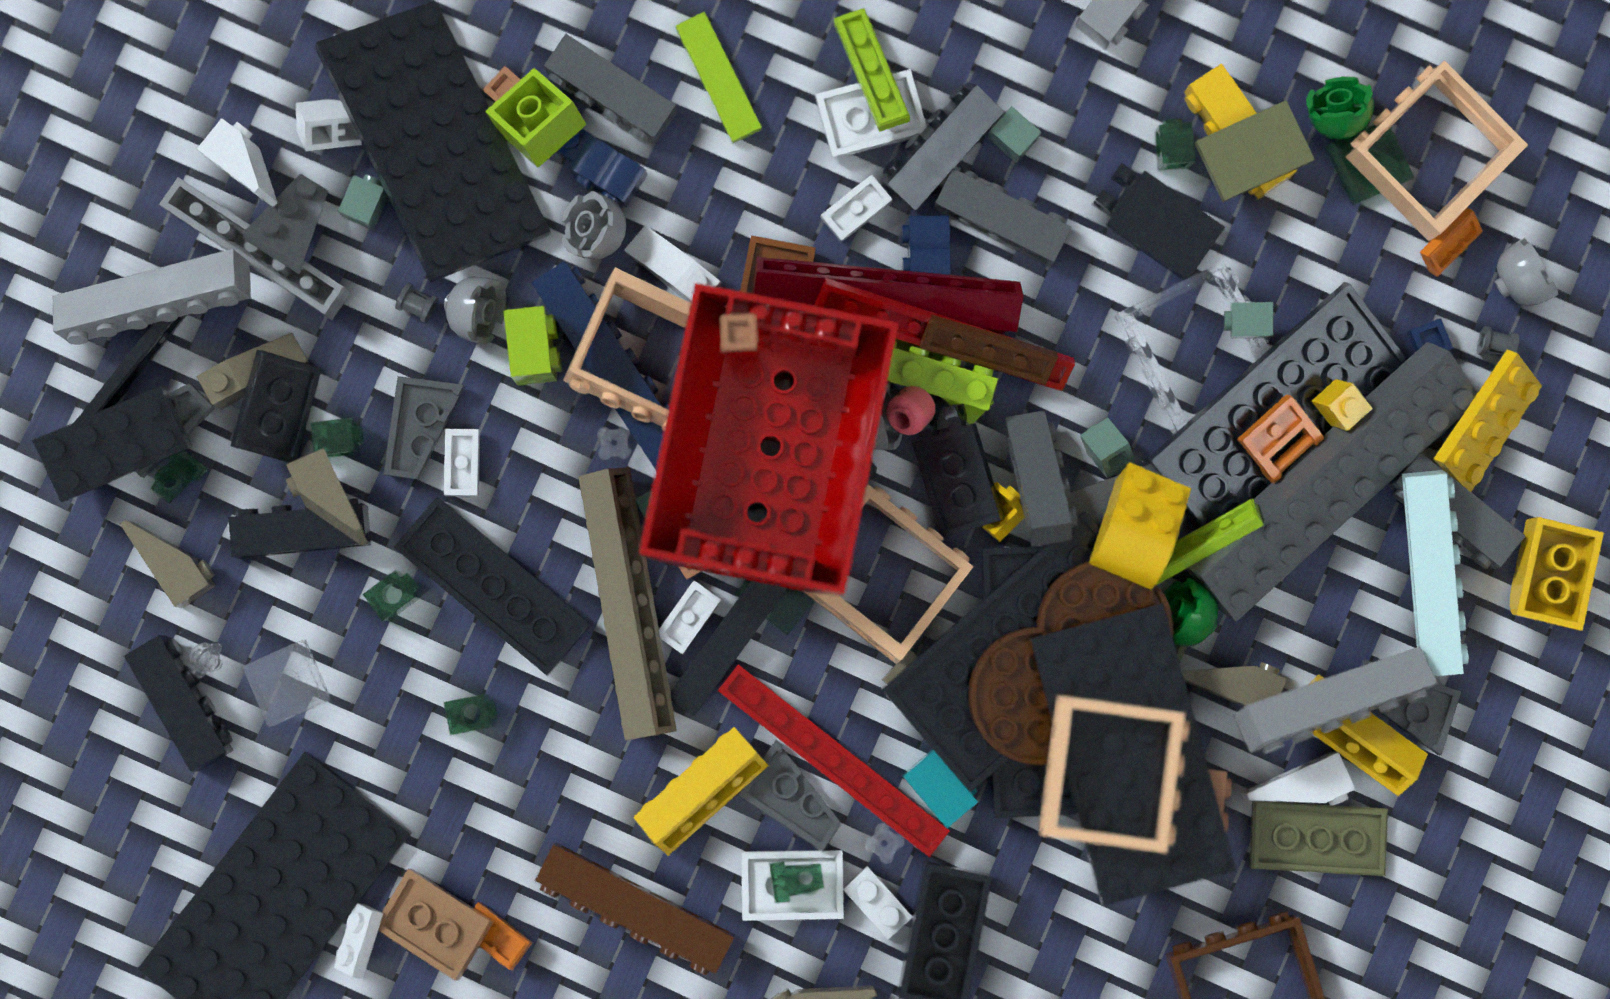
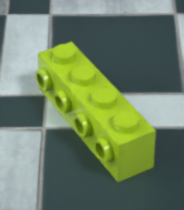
M895 341L887 381L906 387L917 386L936 396L983 410H990L999 378L992 376L994 370L974 365L972 371L960 367L962 361L943 355L941 361L928 358L930 353L928 350L910 346L909 352L896 348L898 342Z

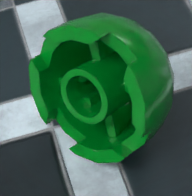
M1341 76L1326 80V86L1316 92L1313 89L1309 91L1306 98L1309 119L1312 126L1322 136L1331 139H1348L1361 133L1368 127L1374 114V98L1370 84L1367 86L1360 84L1357 77Z
M1187 578V581L1183 583L1178 580L1174 581L1164 592L1170 610L1173 613V642L1177 646H1195L1211 635L1217 627V601L1212 593L1202 584L1190 578Z

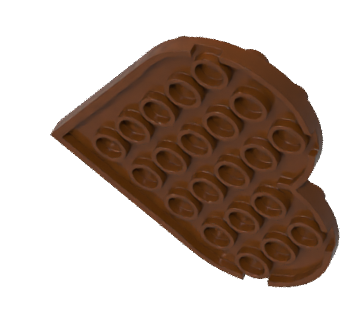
M1089 562L1069 569L1056 579L1041 602L1037 617V627L1018 629L996 640L982 654L973 670L969 685V707L976 728L986 742L1004 756L1015 761L1027 764H1048L1053 724L1030 639L1159 604L1164 605L1173 638L1171 610L1161 588H1158L1157 585L1152 589L1146 588L1089 564Z

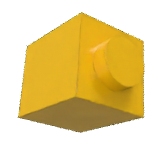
M1335 379L1312 400V403L1330 426L1349 431L1372 410V407L1353 383Z

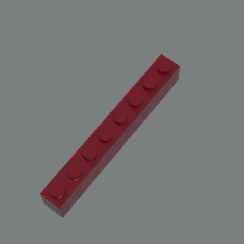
M756 257L752 292L755 295L814 306L824 280L828 278L967 324L990 329L995 333L1018 331L1024 297L1020 281Z

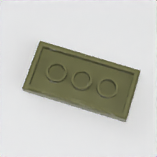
M1252 801L1249 868L1385 876L1388 809Z

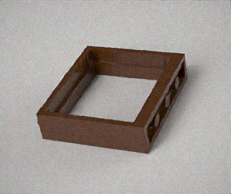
M1288 911L1280 912L1269 916L1270 922L1257 925L1256 921L1247 922L1236 926L1237 932L1225 935L1224 931H1219L1204 936L1205 942L1192 945L1191 941H1186L1172 946L1173 951L1165 955L1179 999H1192L1180 962L1284 930L1288 932L1308 998L1325 999L1300 917L1289 915Z

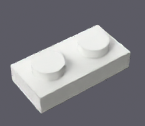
M871 174L822 213L820 218L842 243L888 206L893 199Z
M445 429L444 496L479 497V429Z
M693 581L660 627V639L681 654H684L721 599L696 581Z
M868 866L843 887L847 895L888 940L912 919V915Z
M356 904L347 919V928L336 954L334 968L351 977L363 979L383 916L382 912L366 904Z

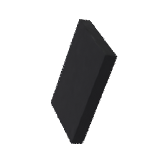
M257 350L230 447L287 463L297 460L322 369L270 352Z

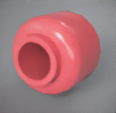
M917 386L904 387L889 401L886 408V417L889 424L897 432L909 436L918 434L923 430L935 414L933 398L927 391Z

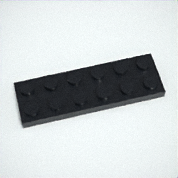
M438 496L394 546L397 551L546 676L550 675L591 626L583 617Z

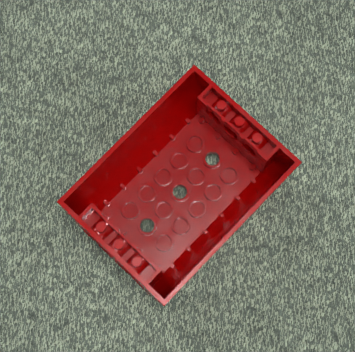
M695 283L639 554L674 566L815 594L845 595L899 323ZM756 314L757 351L722 352L721 315ZM786 372L793 377L794 383L788 390H780L775 386L774 379L779 373ZM767 438H775L781 445L780 451L774 456H767L761 451V443ZM759 503L766 507L767 516L763 521L753 522L748 518L747 511L751 505Z

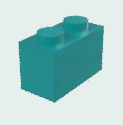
M934 750L927 753L902 775L946 828H949L978 803L973 797L977 790L974 789L969 792Z

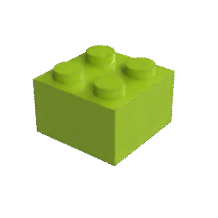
M535 68L485 111L504 138L537 168L587 125L574 102Z
M544 306L504 310L511 378L518 386L557 381V372H562L560 352L557 351V347H554L553 340L559 339L557 321L554 319L553 314L549 315Z

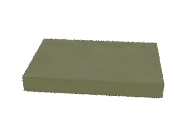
M1287 100L1195 142V146L1223 203L1310 164L1315 160Z

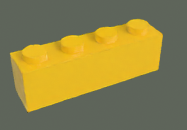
M1222 63L1189 84L1184 92L1187 96L1185 97V102L1188 108L1194 114L1198 113L1205 122L1203 127L1207 135L1257 114ZM1297 170L1248 191V193L1251 195L1255 194L1257 199H1260L1290 179Z
M1318 674L1309 684L1325 678ZM1371 712L1370 717L1356 723H1352L1350 718L1341 721V727L1327 733H1323L1322 729L1312 731L1313 735L1339 752V754L1397 796L1402 794L1418 779L1428 755Z
M733 727L729 732L721 735L708 751L694 759L691 766L679 777L672 779L660 794L653 800L645 803L641 811L633 818L652 842L669 856L769 765L746 738Z

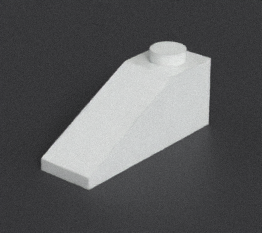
M326 99L296 103L297 134L305 151L362 145L341 101Z
M221 118L197 150L274 208L278 202L260 148L249 140L253 134L240 123L236 122L232 126Z
M646 225L624 250L671 290L690 303L695 283L721 288V282L715 276Z
M1329 752L1242 791L1241 794L1244 799L1308 803L1329 802V805L1333 806L1349 798L1347 793L1356 789L1339 752Z

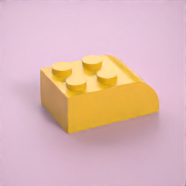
M1129 462L1115 480L1089 564L1152 589L1159 581L1172 554L1191 488Z
M1541 517L1527 519L1523 531L1525 537L1521 541L1511 586L1510 611L1516 616L1583 631L1604 533Z

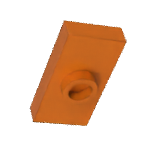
M1466 208L1440 235L1433 238L1420 251L1421 257L1431 274L1438 277L1483 232L1473 210Z
M477 902L474 909L494 921L479 947L508 970H513L533 942L482 902Z

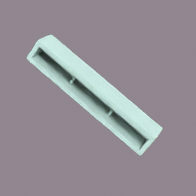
M1443 470L1402 474L1416 646L1421 647L1434 676L1464 674L1463 664H1468V649L1466 644H1461L1460 631L1466 630L1464 611H1458L1457 598H1463V587L1461 578L1455 577V565H1460V552L1458 544L1453 545L1452 532L1457 531V517L1455 511L1450 512L1449 498L1455 497L1453 478H1447V473Z

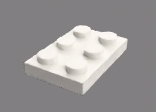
M911 69L892 74L909 112L910 122L881 132L878 131L859 83L815 94L832 160L909 140L917 133L921 135L927 126Z
M820 850L741 852L742 920L844 919L842 850H824V852Z

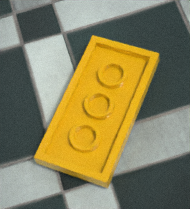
M1506 350L1434 457V460L1442 470L1470 492L1482 480L1484 472L1494 457L1501 452L1504 442L1512 430L1519 425L1521 417L1529 405L1537 398L1542 387L1518 353Z

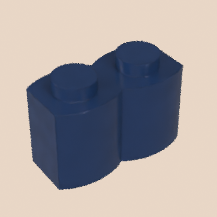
M592 135L589 136L569 167L574 175L572 180L586 190H589L592 186L601 191L606 197L625 207L628 206L648 175L646 169Z
M909 216L907 225L901 226L902 245H908V257L902 258V270L950 275L949 216Z

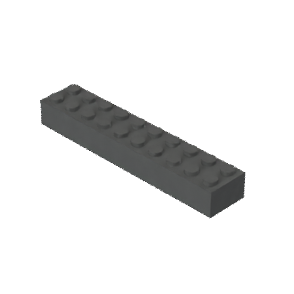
M1426 342L1365 398L1372 407L1371 411L1349 431L1336 427L1330 429L1317 446L1313 445L1282 473L1280 480L1275 484L1271 483L1254 499L1259 506L1264 525L1186 568L1196 582L1202 584L1212 593L1217 601L1219 611L1237 622L1465 413L1477 392L1451 352Z

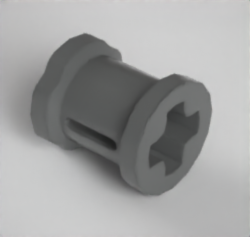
M407 283L396 301L395 309L399 311L404 309L420 317V321L426 324L436 309L439 299L434 295L429 297L414 289L413 284Z
M1484 326L1479 335L1477 354L1484 356L1487 353L1502 357L1507 349L1517 353L1519 334L1511 333L1509 335L1492 331L1491 327Z

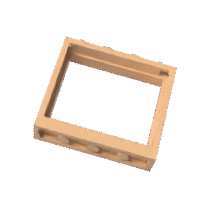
M1445 60L1434 69L1430 65L1416 77L1420 83L1413 90L1409 86L1394 99L1398 105L1391 112L1387 108L1372 121L1376 127L1369 134L1365 130L1361 132L1350 143L1354 149L1346 156L1428 241L1440 235L1528 146ZM1433 84L1499 150L1434 218L1367 151Z
M615 267L608 278L563 381L570 384V387L576 392L582 394L590 393L601 398V402L606 406L625 409L631 412L635 419L646 423L651 421L661 426L664 431L668 409L580 369L613 294L686 328L690 302Z
M867 485L862 508L867 501L956 569L957 572L901 644L840 596L804 593L897 664L911 649L972 570L973 566L968 563L970 558L958 548H953L952 550L942 542L944 538L931 527L925 529L916 522V515L903 506L899 509L889 501L891 497L887 492L878 486L872 488Z
M1056 696L1038 833L1043 836L1167 853L1168 845L1172 846L1174 844L1176 831L1175 825L1171 824L1172 810H1178L1180 801V790H1175L1177 776H1182L1184 769V755L1179 754L1181 741L1186 742L1189 731V721L1184 720L1185 713ZM1072 708L1170 722L1155 840L1057 826Z

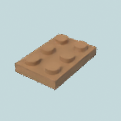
M407 869L382 912L383 916L378 931L453 980L459 981L494 921L417 871Z

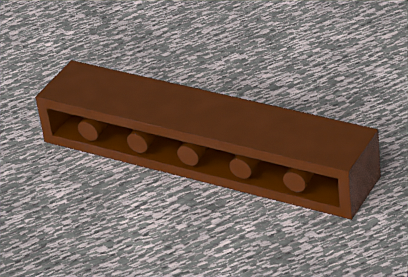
M557 842L553 844L535 879L536 882L541 884L539 890L554 898L561 894L571 899L569 905L586 914L589 909L600 914L599 920L602 923L615 929L621 925L631 930L629 936L646 945L649 940L660 945L659 951L675 960L681 956L691 961L689 967L706 976L709 971L714 974L717 973L735 937L734 933Z

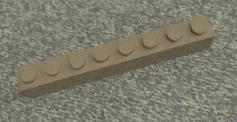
M630 467L608 468L578 476L625 741L675 732L677 728L646 557L639 554L642 532Z

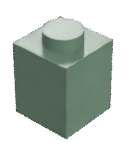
M1011 106L990 127L987 138L1017 163L1038 140L1041 131Z
M366 174L363 179L353 175L338 210L343 218L374 230L388 199L381 181Z
M1273 302L1231 303L1230 311H1224V331H1230V339L1272 338Z
M1109 418L1092 425L1086 432L1080 435L1087 455L1107 479L1123 470L1129 462H1135L1129 442Z

